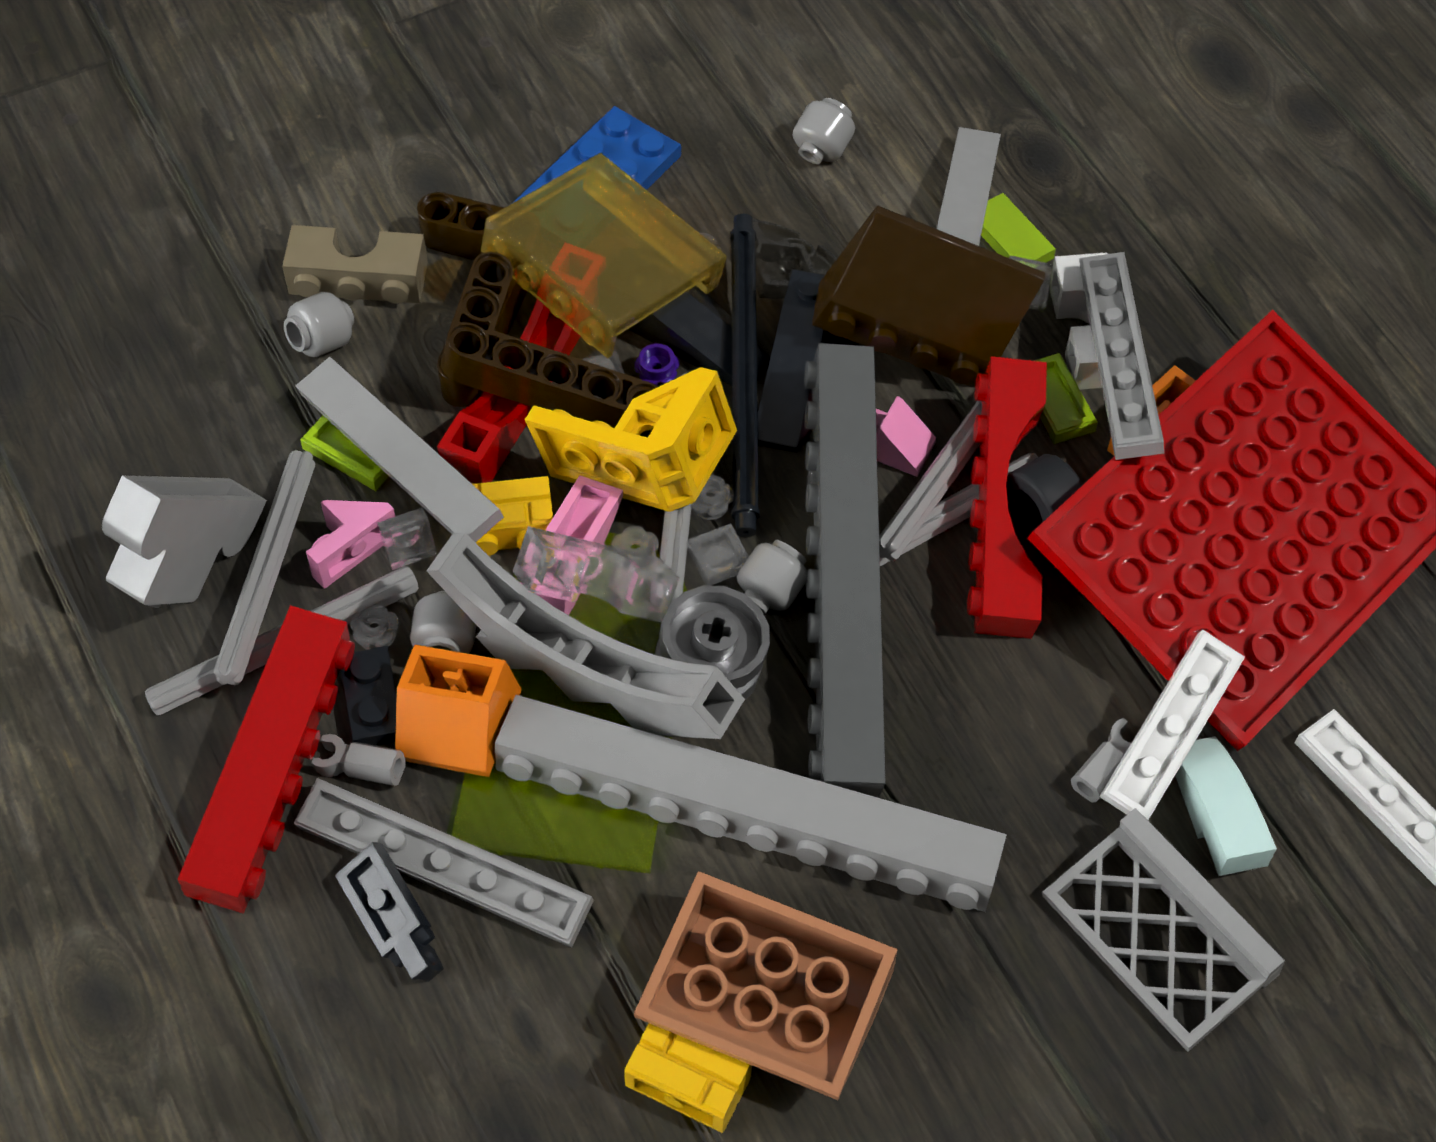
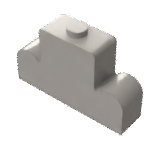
M122 475L102 522L104 534L120 544L107 573L106 581L150 607L159 608L161 604L194 602L202 590L218 552L224 556L231 557L241 551L249 540L267 500L230 478Z

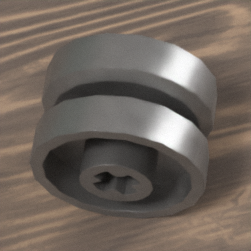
M703 585L685 591L669 605L662 620L655 655L685 663L717 666L746 700L755 689L769 649V624L761 608L744 593L726 586Z

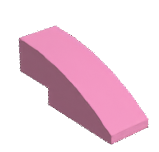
M579 475L541 536L540 552L520 583L555 608L569 615L601 552L622 500L623 490Z

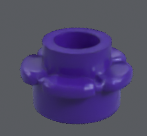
M657 343L644 347L634 366L635 371L640 374L639 378L655 385H662L676 378V369L679 368V361L671 348Z

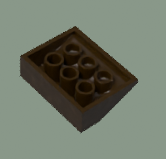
M877 205L819 282L812 325L826 330L835 336L874 347V351L891 355L909 362L918 368L930 370L953 379L957 383L975 388L978 373L985 374L991 356H1002L1043 284L1045 272Z

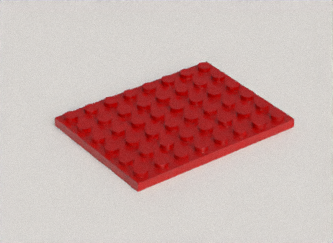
M1274 310L1270 311L1158 415L1164 440V454L1115 460L1114 456L1027 538L1168 681L1194 638L1201 630L1206 631L1245 656L1207 720L1237 751L1245 747L1436 549V468Z

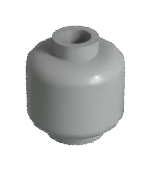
M824 98L822 101L816 100L807 105L793 130V139L799 147L798 152L805 160L813 164H820L821 161L834 162L841 158L855 132V124L851 118L852 113L849 108L832 98Z
M320 292L297 301L290 306L287 318L284 321V332L289 344L296 351L303 352L310 357H319L339 349L349 342L352 335L354 315L346 302L341 301L332 293Z
M775 540L773 544L761 543L755 547L738 572L737 582L745 591L744 594L761 608L763 614H766L769 608L775 611H786L807 583L808 572L804 567L807 560L800 552L783 541Z
M439 591L427 595L417 602L413 612L410 641L412 647L415 644L469 654L474 644L476 624L445 591Z

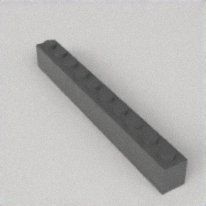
M818 343L814 361L806 362L804 376L805 389H812V401H807L805 429L813 430V442H807L805 454L806 470L813 471V484L808 483L806 490V512H814V526H808L806 536L807 555H814V569H809L807 574L806 593L807 598L815 599V613H809L807 621V642L815 643V658H810L808 662L807 684L808 688H816V704H810L808 711V733L816 734L817 750L810 751L808 777L879 798L885 786L874 347Z

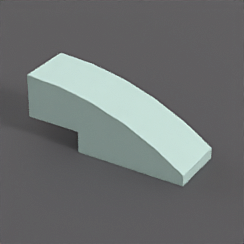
M1215 736L1196 740L1175 776L1198 839L1205 837L1218 876L1268 866L1277 848L1243 775L1227 750Z

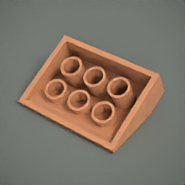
M698 871L637 1005L634 1017L838 1100L882 1002L894 971L898 949Z

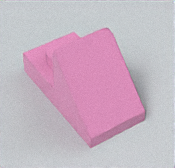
M898 396L895 398L888 413L876 409L877 461L918 477L936 443V437L907 403Z
M322 501L321 506L325 522L332 533L321 536L315 541L312 548L306 551L312 577L325 589L399 535L394 508L385 502Z

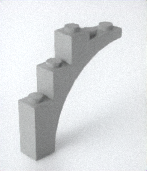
M453 533L427 569L431 577L481 629L476 638L496 659L506 660L510 669L543 670L573 702L611 703L632 728L659 736L721 739L745 700L717 666L685 663L645 652L604 635L560 611L522 585L492 560L466 533Z

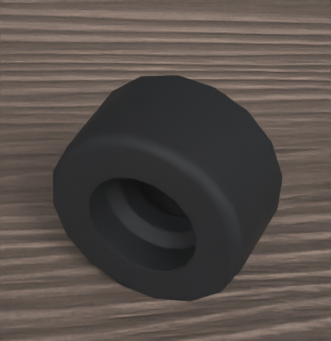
M1043 454L1007 475L1006 488L1009 513L1019 530L1028 538L1042 522L1083 484L1074 470L1065 461L1056 455Z

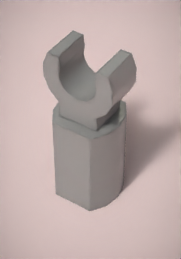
M1124 718L1114 723L1108 742H1103L1071 778L1073 789L1091 803L1097 802L1100 799V794L1132 743L1125 741L1121 737L1128 722Z
M322 735L320 741L325 749L335 753L328 759H312L311 763L320 775L333 777L345 772L350 778L393 786L399 785L405 769V756L401 750L357 742L346 745L337 735Z

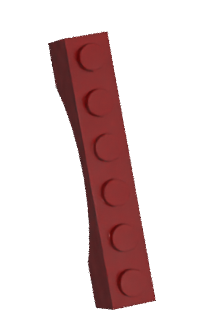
M565 245L544 277L537 301L520 339L570 355L598 309L597 279L606 270L605 260ZM484 392L469 407L459 411L437 446L438 454L471 484L492 482L526 427L525 418L532 407Z
M991 356L985 374L978 373L976 378L975 401L982 402V415H976L973 442L981 443L980 457L975 456L973 461L972 484L979 485V499H973L970 526L978 528L977 543L972 542L969 553V571H976V587H970L967 600V614L975 616L974 633L1032 639L1041 622L1042 575L1026 555L1015 534L1008 510L1006 482L1009 460L1020 441L1037 425L1045 407L1047 362Z

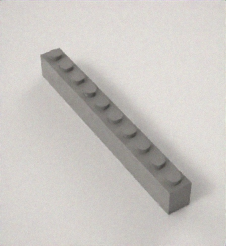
M515 695L495 741L496 770L504 772L512 779L518 781L532 780L552 786L558 792L566 795L580 794L600 800L611 808H628L646 813L659 822L684 824L697 828L702 833L711 837L725 836L746 842L749 846L759 851L769 852L773 850L791 855L811 866H829L846 871L850 876L859 880L873 879L891 884L908 894H925L948 901V903L956 908L964 910L977 909L986 912L1007 835L519 695Z

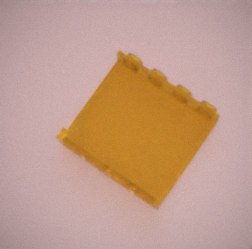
M602 153L595 155L486 218L481 248L483 253L496 252L505 256L513 266L512 278L524 290L529 291L548 307L554 316L562 319L587 344L596 348L607 359L613 355L616 338L619 334L694 286H697L705 294L717 288L727 257L721 250Z

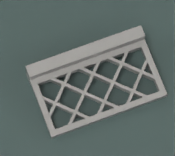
M1136 808L1120 820V826L1043 891V897L1187 1052L1261 987L1265 988L1280 975L1285 962ZM1119 845L1134 861L1133 877L1102 875V859ZM1096 865V875L1085 874ZM1139 867L1149 878H1139ZM1073 883L1096 885L1095 910L1072 909L1060 894ZM1101 885L1133 887L1132 913L1101 911ZM1139 888L1161 889L1170 898L1169 915L1138 913ZM1176 906L1186 916H1176ZM1083 919L1094 920V931ZM1100 921L1131 923V949L1108 947L1099 938ZM1138 923L1169 925L1168 951L1137 949ZM1175 926L1198 927L1206 936V954L1175 952ZM1213 944H1214L1224 955H1214V954H1213ZM1119 958H1130V970ZM1137 959L1168 961L1167 988L1144 986L1136 977ZM1175 962L1206 964L1205 991L1174 988ZM1213 964L1235 966L1249 981L1236 993L1212 991ZM1156 997L1167 998V1009ZM1174 998L1205 1000V1020L1190 1033L1173 1016ZM1212 1001L1224 1002L1212 1013Z

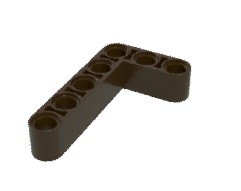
M434 192L427 194L418 202L417 212L420 232L424 234L425 245L428 248L475 260L478 255L484 252H496L502 254L511 262L513 276L495 330L508 335L541 262L542 248L538 220L524 212L447 193ZM443 347L437 362L442 397L448 404L454 407L470 406L481 396L483 391L457 383L443 373L441 368Z
M484 252L478 255L473 261L441 358L442 371L449 379L530 407L538 406L552 411L560 409L573 417L587 421H603L613 428L618 424L632 399L658 387L653 383L495 331L512 280L513 266L500 253ZM652 430L644 431L640 436L648 438Z

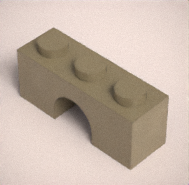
M292 225L282 267L288 293L292 295L310 297L320 292H329L338 298L347 300L362 299L388 301L396 304L403 302L420 304L428 260L424 234L379 231L377 244L371 252L359 257H348L340 252L336 228Z

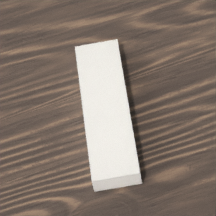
M1201 630L1194 638L1099 797L1126 815L1136 808L1149 820L1245 656L1206 631Z
M1333 709L1299 734L1295 744L1436 886V810Z

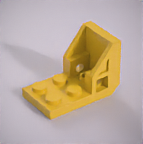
M699 367L632 399L615 428L603 421L596 420L591 422L573 417L560 409L552 411L538 406H533L525 418V422L551 477L575 483L580 475L623 490L622 498L668 512L692 504L697 500L737 432L718 372ZM652 430L648 438L640 436L642 432Z

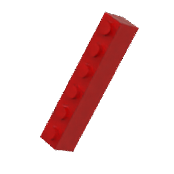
M290 605L178 877V882L184 896L243 914L249 899L256 900L259 897L266 877V870L262 869L268 851L275 852L279 847L285 826L284 822L280 820L286 805H294L297 801L303 777L299 775L305 758L311 760L316 753L320 740V730H316L322 714L329 715L334 707L338 693V686L334 685L340 669L346 671L353 658L355 642L350 641L346 621Z

